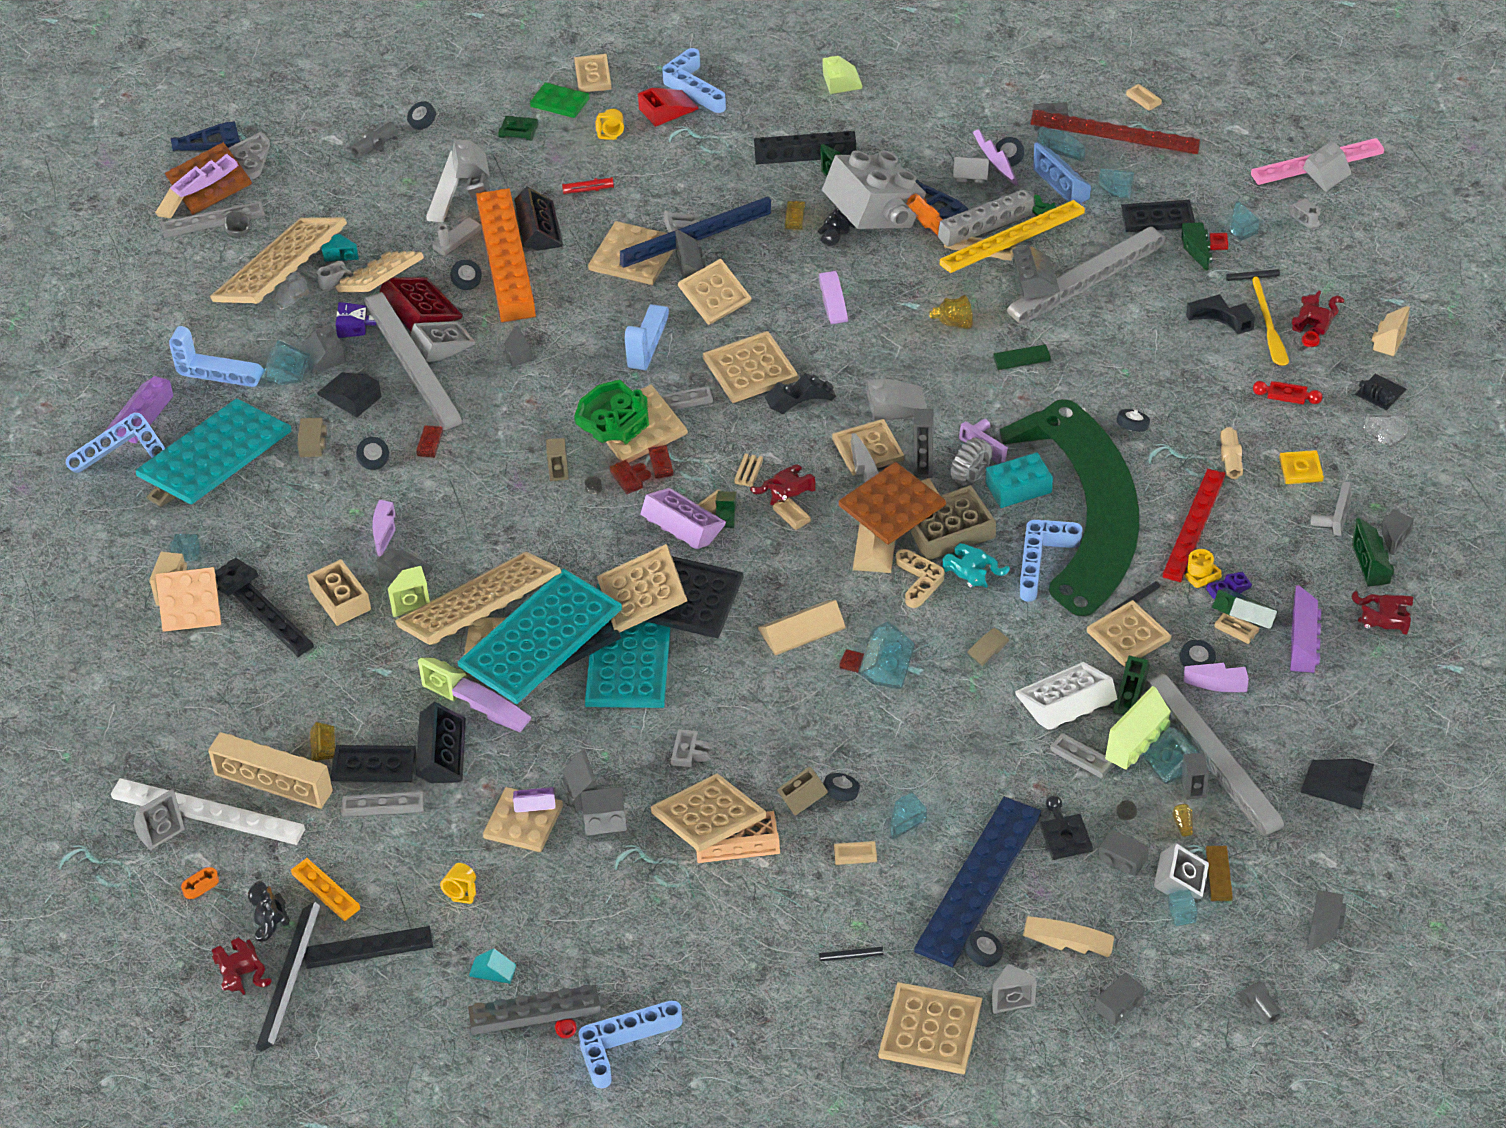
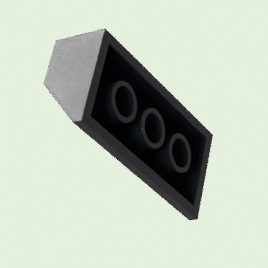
M526 186L514 199L524 245L536 251L562 247L563 242L553 200Z
M435 701L421 711L419 715L416 776L431 784L458 783L463 781L466 718Z

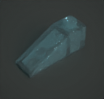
M1054 121L1038 129V143L1050 148L1056 154L1081 162L1085 160V147Z

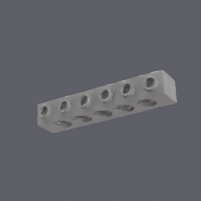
M1023 189L941 220L938 238L947 247H950L955 243H960L962 240H968L970 237H976L1032 215L1034 198Z

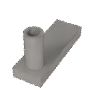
M470 217L449 232L446 224H440L437 226L439 239L432 244L433 249L446 256L481 231L482 226Z
M1351 482L1342 483L1334 516L1312 514L1311 526L1333 527L1334 535L1342 536L1352 497Z

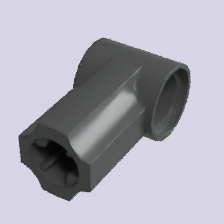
M1261 981L1240 992L1243 1003L1248 1008L1253 1007L1266 1024L1272 1025L1282 1016V1010L1270 998L1267 987Z

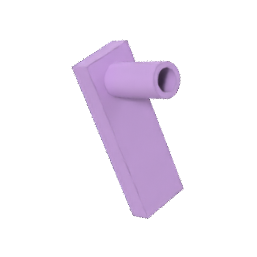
M983 419L974 425L966 421L961 424L960 440L966 443L972 438H981L991 445L993 450L991 459L998 464L1006 461L1008 447L984 433V431L990 428V423L987 419Z

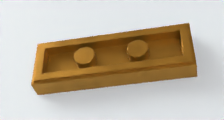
M1206 846L1211 901H1232L1233 895L1227 846Z

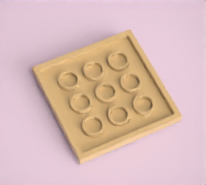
M615 221L588 264V269L653 285L674 250L623 268L620 265V250L667 233Z
M413 250L400 253L398 251L390 253V251L381 255V259L378 261L373 260L367 264L368 267L354 271L353 276L341 279L340 283L335 287L338 292H369L422 260L424 256L422 252H414Z
M768 331L703 353L704 361L732 403L770 391L778 382L786 385L799 380L797 372Z
M652 384L640 389L643 395L648 398L649 426L642 430L641 433L636 434L637 436L626 445L621 440L606 442L623 465L688 434L687 428Z
M667 544L597 576L601 591L622 604V610L611 619L614 630H618L619 633L688 601Z
M718 773L651 806V813L698 852L766 818V811Z
M897 982L879 1050V1058L965 1074L982 1006V998Z

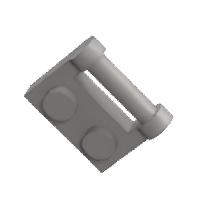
M665 211L664 221L668 233L699 222V213L680 214Z

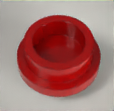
M1307 331L1302 336L1301 341L1307 347H1316L1320 343V338L1316 332Z
M572 1018L558 1020L555 1024V1032L561 1038H570L576 1032V1022Z

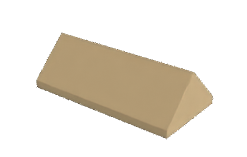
M860 523L853 570L891 573L896 540L887 545Z
M827 600L759 626L758 630L776 656L845 629V624L837 601Z

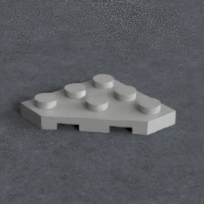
M259 132L228 148L250 180L261 175L270 148V140L263 133Z

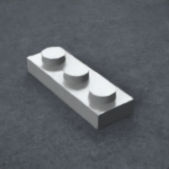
M1063 733L1051 745L1052 752L1100 778H1103L1113 767V763L1105 759L1106 756Z

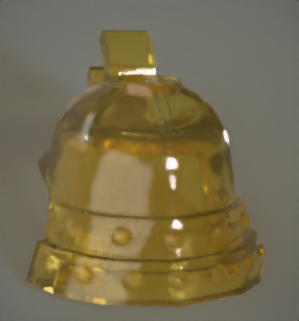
M966 295L957 299L945 298L939 307L932 308L933 311H929L931 319L938 318L942 324L948 327L958 326V328L963 329L972 327L973 314L971 304Z

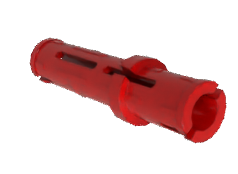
M613 177L604 179L594 178V180L562 184L563 195L592 190L597 192L599 189L614 188Z

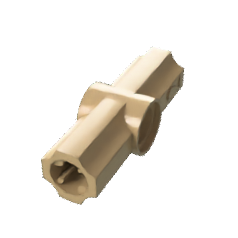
M1227 427L1220 432L1222 444L1221 459L1225 463L1226 476H1229L1231 479H1238L1239 476L1243 475L1241 462L1242 447L1238 443L1237 431L1232 427Z

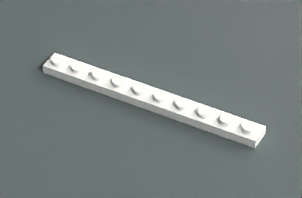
M120 778L111 792V796L113 799L144 806L169 790ZM175 792L181 816L295 845L298 844L305 831L304 824Z

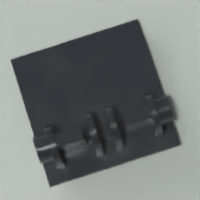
M1375 373L1369 380H1362L1359 387L1361 388L1355 395L1387 411L1407 389Z

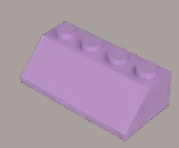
M670 488L646 494L640 514L647 518L649 522L659 525L662 530L672 533L677 539L685 541L694 549L708 546L726 524L724 520Z

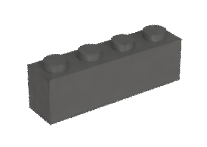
M915 408L914 476L919 478H932L934 409Z

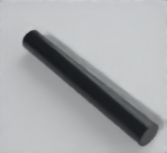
M1280 270L1226 274V280L1280 276Z
M1155 581L1114 607L1112 612L1132 600L1137 603L1159 589L1160 584Z
M883 946L819 953V961L883 955Z

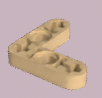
M902 549L896 553L897 566L920 577L905 593L906 605L911 608H917L944 581V569L910 550ZM921 564L925 567L923 569H918L915 566ZM923 584H927L930 587L927 589H923L920 586Z

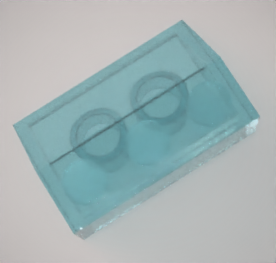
M889 621L873 628L859 674L873 685L901 689L915 643Z

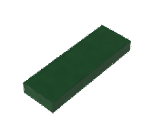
M1046 344L993 353L998 370L1051 361Z

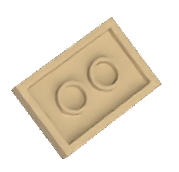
M607 54L574 57L579 91L588 93L612 89Z

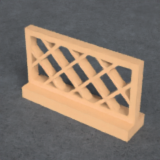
M774 811L766 812L765 819L771 818L767 824L759 821L741 830L737 835L729 836V839H724L700 852L696 850L697 862L704 863L780 854ZM754 826L761 828L757 833L751 830Z

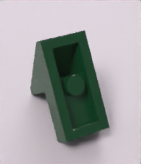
M718 491L715 500L716 516L726 522L723 528L735 527L737 492Z

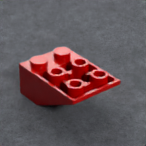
M650 88L638 93L639 110L655 127L698 110V106L682 90Z

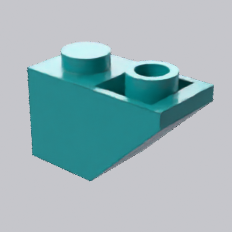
M334 234L329 242L322 245L324 262L359 260L357 244L341 234Z

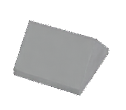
M1008 964L993 984V1014L1035 1006L1036 978Z

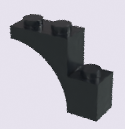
M1220 294L1187 303L1186 317L1189 321L1197 319L1218 321L1232 328L1237 334L1254 330L1255 316L1246 303L1229 308Z
M804 373L792 387L778 382L765 396V399L772 410L784 414L801 402L811 399H827L832 401L836 394L833 391L834 387L828 381L824 382L816 375L812 376Z

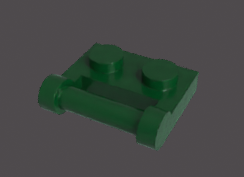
M505 116L503 124L499 128L498 136L499 138L514 137L532 141L538 126V119Z

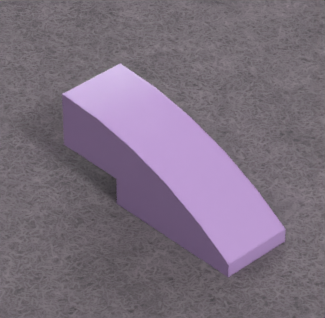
M837 271L819 273V284L830 324L848 322Z
M384 500L378 501L372 525L378 556L383 555L395 532L394 504Z
M1224 663L1185 666L1183 680L1187 684L1207 690L1247 692L1249 678L1246 667L1226 669Z

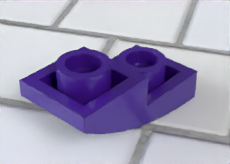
M1243 572L1227 574L1223 581L1208 583L1206 590L1215 600L1219 589L1229 588L1235 592L1242 593L1251 588L1252 583Z

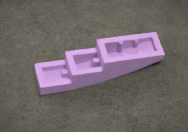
M979 129L974 131L973 134L979 146L993 166L1007 180L1018 186V181L1003 150L998 152L991 140L986 142Z
M226 154L216 163L212 160L209 161L201 169L195 166L170 188L177 195L183 197L213 184L239 165Z
M464 677L452 690L453 696L469 702L470 708L487 714L488 720L515 731L521 732L531 720V716L508 700Z

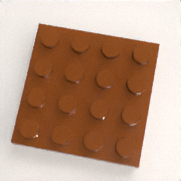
M224 142L165 173L170 184L174 185L195 166L201 169L209 161L212 160L216 163L226 154L239 165L213 184L184 196L182 201L192 215L252 184L250 178Z
M894 462L838 501L839 506L887 545L946 505L944 498L897 462Z

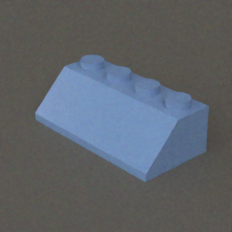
M1038 142L1034 143L1033 170L1068 202L1074 200L1080 204L1089 200L1090 184L1050 148Z

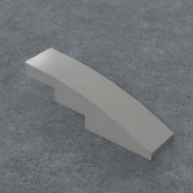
M852 433L851 449L856 475L863 474L864 481L866 482L879 472L866 446L856 433Z

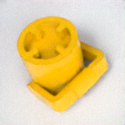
M608 109L604 113H598L595 121L598 138L616 140L623 133L624 119L619 110Z
M1196 549L1190 553L1185 578L1196 588L1220 579L1222 574L1221 570L1213 564L1214 556L1208 550Z
M456 863L441 881V889L452 901L471 904L476 895L474 883L476 881V874L468 865Z

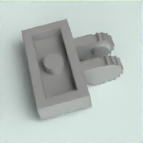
M678 729L671 765L691 767L693 759L698 762H706L709 760L710 755L708 752L711 751L712 745L709 742L698 740V731Z

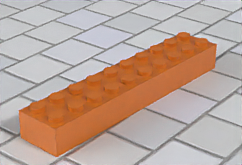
M510 188L476 193L501 322L536 317L533 294Z

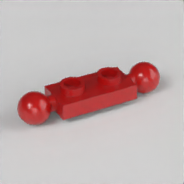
M1257 381L1253 385V392L1256 395L1268 393L1267 399L1304 404L1306 399L1311 404L1316 405L1323 398L1322 393L1318 390L1307 392L1308 387L1275 381H1271L1270 386H1267L1263 381Z

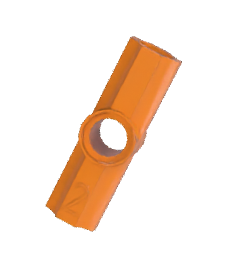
M918 194L911 195L907 199V206L917 215L921 223L929 227L938 236L940 221L943 220L939 216L940 214Z

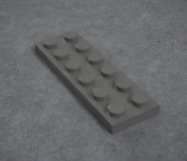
M583 985L573 989L563 988L555 992H540L537 995L531 996L521 995L513 999H498L495 1002H480L468 1006L472 1035L601 1013L596 985Z

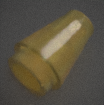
M1187 804L1175 806L1172 816L1181 836L1192 835V809Z

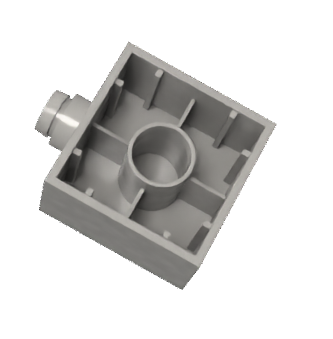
M852 151L851 155H835L822 191L857 229L912 228L917 215L907 206V199L915 193L922 199L926 195V192L916 183V176L904 170L897 163L898 157L888 151H880L878 155H867L861 151Z

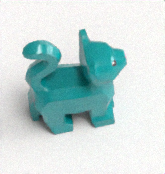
M962 543L955 547V554L963 558L959 559L952 554H947L943 558L942 565L944 572L952 571L958 577L966 579L969 587H988L985 581L987 571L983 569L988 564H990V570L997 576H1004L1010 570L1009 566L998 568V561L987 555L982 549Z

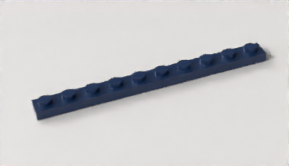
M765 197L678 230L698 241L771 214V199ZM675 231L620 250V265L625 268L676 249Z

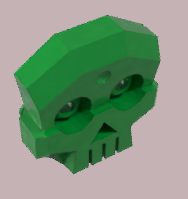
M620 379L599 384L579 400L574 415L575 422L584 431L592 433L593 438L601 443L621 440L626 445L637 436L636 434L641 433L642 430L649 426L648 398L639 389L632 391Z

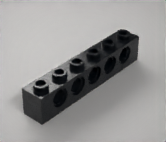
M855 131L754 138L755 163L758 165L821 160L820 145L822 144L839 151L841 155H851L852 151H856Z

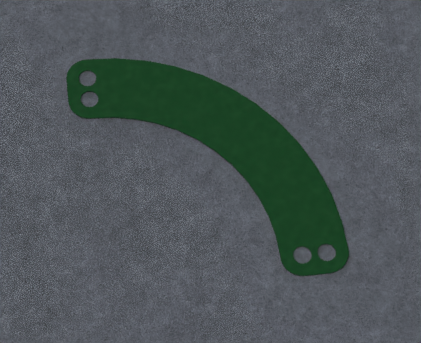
M1060 399L1054 401L1038 414L1037 424L1040 429L1057 443L1073 464L1085 493L1087 521L1084 536L1076 554L1065 569L1050 582L1049 592L1059 604L1072 614L1088 616L1093 614L1109 599L1122 582L1131 565L1137 547L1140 528L1139 504L1130 471L1109 435L1077 403L1067 399ZM1064 407L1069 408L1072 411V416L1063 417L1060 415L1059 410ZM1049 417H1056L1060 420V425L1051 426L1047 423V419ZM1061 585H1069L1072 587L1073 593L1071 595H1064L1059 591V587ZM1078 596L1084 597L1088 604L1085 607H1078L1074 604V598Z

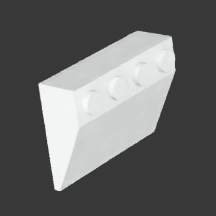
M1085 662L1015 691L1016 696L1036 721L1048 730L1055 729L1062 723L1074 721L1078 716L1092 713L1094 709L1108 706L1111 702L1117 700L1112 677Z

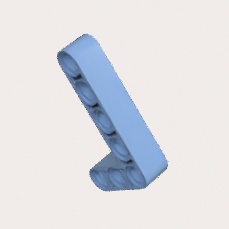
M687 49L663 66V83L666 86L682 90L691 100L715 113H721L726 110L725 93L692 75L700 67V52L698 49Z
M650 304L641 327L627 326L625 331V347L628 368L647 370L669 315L668 307Z
M178 326L169 340L175 369L180 375L255 387L264 373L262 366L257 363L196 354L191 332L186 327Z
M133 413L70 454L66 459V465L72 472L79 473L135 436L140 440L151 458L154 457L155 449L161 448L163 451L166 448L147 420L140 413ZM135 419H142L140 426H133ZM122 428L126 429V434L123 437H119L118 431ZM151 433L152 439L144 441L143 437L145 434ZM105 439L111 440V444L108 447L102 446V442ZM95 449V455L87 457L88 450ZM79 459V466L73 468L71 466L72 461Z
M1031 520L1027 523L1020 579V598L1022 600L1030 602L1037 598L1042 547H1079L1082 541V526L1080 524L1048 520Z
M667 1001L583 1026L579 1030L580 1048L594 1086L606 1088L612 1082L610 1064L605 1049L680 1027L683 1022L680 1003L677 1001Z

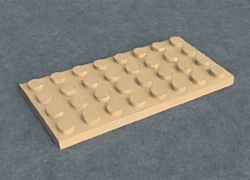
M344 217L299 218L210 296L212 301L257 304L261 302L263 297L272 292L277 284L285 281L286 277L290 273L295 272L301 263L306 262L310 255L320 250L319 247L329 242L334 234L339 233L342 227L347 224Z
M524 552L395 621L402 630L429 645L440 642L441 638L455 634L458 629L472 625L475 620L489 616L492 611L506 607L507 603L521 599L524 594L538 590L541 585L560 574L561 570L556 565L528 552Z

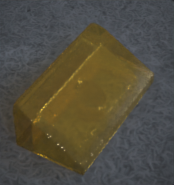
M315 722L310 730L312 761L334 759V726Z

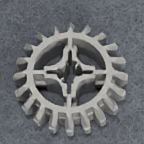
M977 437L963 444L962 448L958 450V454L955 455V460L952 462V479L965 487L977 482L982 475H985L986 467L991 463L990 459L992 458L993 451L991 445Z

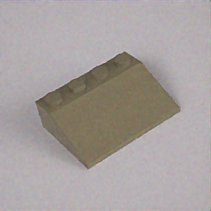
M970 485L941 495L945 499L946 505L910 530L923 557L927 560H932L955 552V547L959 543L973 546L996 538V521Z

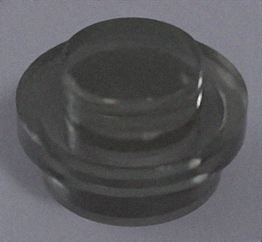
M1125 800L1117 806L1116 814L1123 820H1131L1137 815V808L1133 802Z

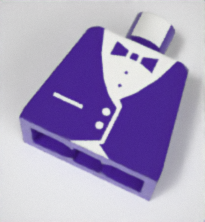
M338 302L336 333L338 338L363 336L366 334L367 326H377L373 317L367 315V307L365 305Z

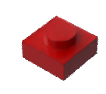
M1227 233L1209 234L1210 250H1228Z

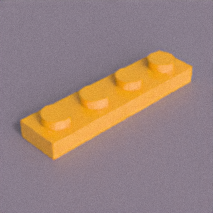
M308 858L291 869L292 875L343 921H346L360 910V904Z

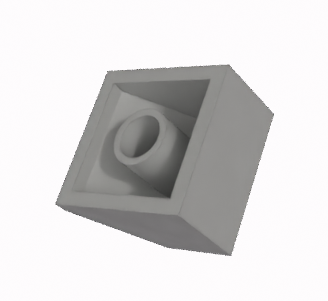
M454 140L452 158L456 178H469L481 173H485L486 177L489 178L486 153L471 140Z
M1333 140L1307 157L1303 167L1325 192L1351 175L1344 151Z
M955 157L953 178L957 179V182L967 183V180H974V183L984 184V181L989 179L991 162L989 159Z
M1174 844L1160 853L1154 887L1170 897L1200 899L1203 897L1209 863L1180 845Z

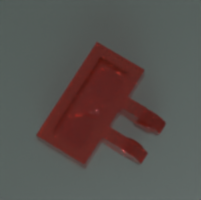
M627 460L609 466L611 474L626 494L642 489L643 482L652 475L649 470H645L646 466L644 463L630 466Z

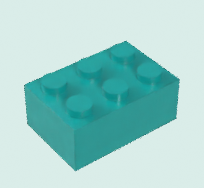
M1038 452L986 467L985 484L999 507L1004 508L1052 493L1053 476Z

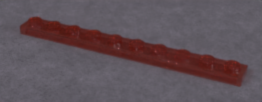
M1033 110L1030 124L1198 154L1200 139L1194 137H1183L1177 134H1166L1160 131L1115 125L1109 122L1104 123L1093 119L1087 120L1076 116L1070 117L1059 113L1053 114L1042 110Z

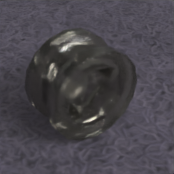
M597 476L588 477L585 480L586 492L598 494L602 490L601 479Z

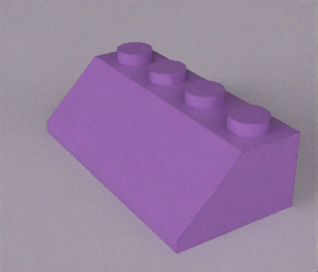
M153 376L144 382L105 431L133 413H140L151 425L173 397L170 380ZM135 419L133 426H140L142 419ZM124 428L118 431L119 437H123L126 434V429ZM135 436L128 441L137 443L139 439Z
M1296 586L1293 603L1290 671L1314 673L1315 665L1320 663V653H1316V650H1320L1321 639L1317 638V635H1320L1321 624L1317 623V620H1321V609H1318V600L1301 586Z

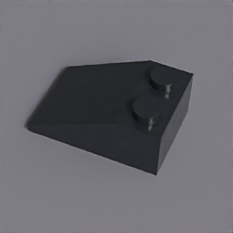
M342 372L317 392L318 396L355 417L361 415L382 397L379 381L367 374Z
M1354 758L1312 760L1301 793L1361 810L1372 780L1374 764Z

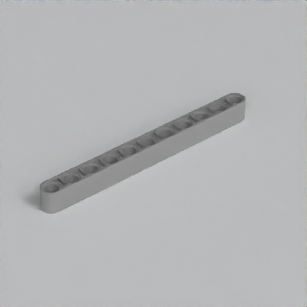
M1148 227L1056 278L1060 292L1026 300L1022 297L1009 306L1007 313L1018 323L1024 324L1159 249L1164 244L1166 238L1155 228Z
M380 292L366 297L365 304L368 311L442 429L446 431L461 425L462 421L457 409L384 294Z
M1162 673L1146 680V690L1148 691L1152 686L1158 690L1171 711L1169 717L1171 723L1195 753H1204L1208 769L1260 834L1266 836L1282 829L1284 823L1280 814L1169 677Z

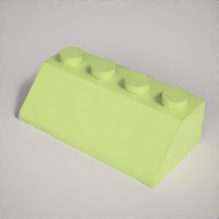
M1152 686L1110 729L1105 759L1124 769H1127L1131 764H1135L1139 756L1148 750L1150 744L1156 742L1160 734L1170 726L1171 721L1169 717L1171 711L1155 687Z

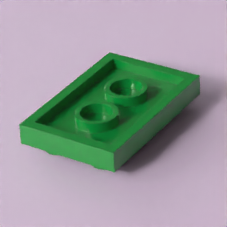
M545 82L530 101V106L575 118L589 100V94Z

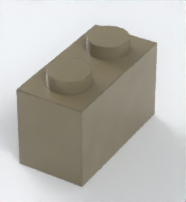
M300 418L297 443L300 457L322 456L323 449H326V439L324 436H327V425H324L323 418Z
M565 438L546 439L550 481L569 480Z
M808 767L777 789L794 816L828 793L811 767Z

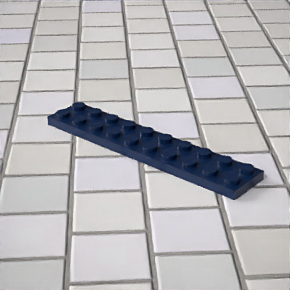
M1005 796L1002 798L914 947L915 953L949 967H954L965 948L968 937L975 931L1040 819L1041 810Z

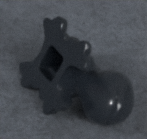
M837 207L829 214L823 226L818 230L819 234H823L820 241L827 246H834L839 242L841 235H845L850 231V227H856Z
M262 881L254 883L248 891V899L252 905L256 906L254 920L257 925L261 926L256 930L254 938L259 942H264L274 934L279 922L283 926H288L290 919L285 911L286 902L281 894L277 893L274 896L270 886H266Z

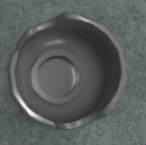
M240 211L228 213L224 221L225 232L235 238L244 237L250 229V218Z

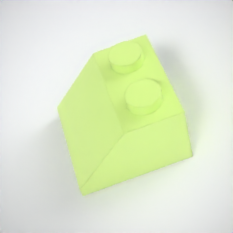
M840 56L822 58L823 76L830 94L862 89V84L854 65Z
M421 566L402 570L388 588L393 617L408 614L430 602L427 583Z
M420 658L418 664L422 686L455 701L457 697L453 696L452 690L463 677L467 679L466 673L436 658Z

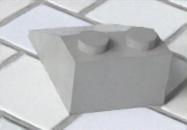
M458 321L415 323L410 333V337L426 362L442 361L475 345V341Z
M886 378L867 381V397L874 421L914 416L915 408L927 409L921 386Z
M173 789L136 810L134 819L137 836L149 850L185 830Z

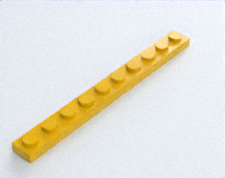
M1072 200L940 259V265L950 273L955 272L1084 214L1085 208Z

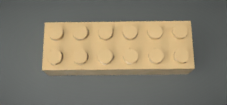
M222 732L218 734L208 749L216 776L322 809L333 792L328 767L321 762H314L302 756L298 757L286 751H279L267 745H260L251 740H244L232 734Z

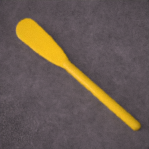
M1254 277L1252 282L1266 323L1268 346L1272 360L1278 365L1285 366L1289 363V358L1278 333L1274 329L1258 277Z

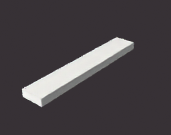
M452 150L427 213V221L444 222L460 178L455 176Z

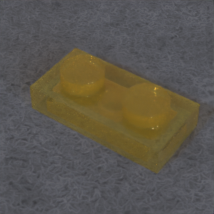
M788 201L785 229L802 230L805 202Z

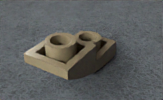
M994 627L979 639L967 653L983 667L994 653L998 654L1010 640Z

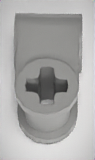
M1303 198L1289 206L1290 215L1309 229L1319 227L1320 221L1318 216L1321 210L1308 199Z
M336 261L317 270L318 285L323 290H329L338 285L341 279L352 276V272L345 268V264L342 261Z

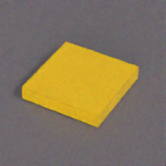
M1317 450L1280 453L1279 459L1286 484L1323 482L1324 476Z

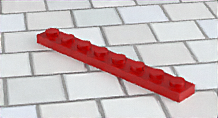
M1207 468L1163 571V578L1182 582L1188 568L1189 555L1196 549L1225 480L1226 473Z

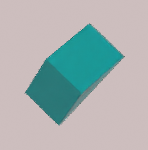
M493 948L475 957L469 976L511 984L516 964Z

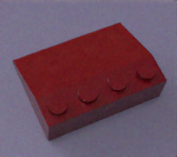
M427 277L390 278L381 285L379 293L382 292L398 318L408 327L410 332L415 323L451 322L463 317L459 310Z

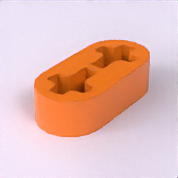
M206 867L187 878L181 885L184 897L195 899L215 887L219 882L216 869Z

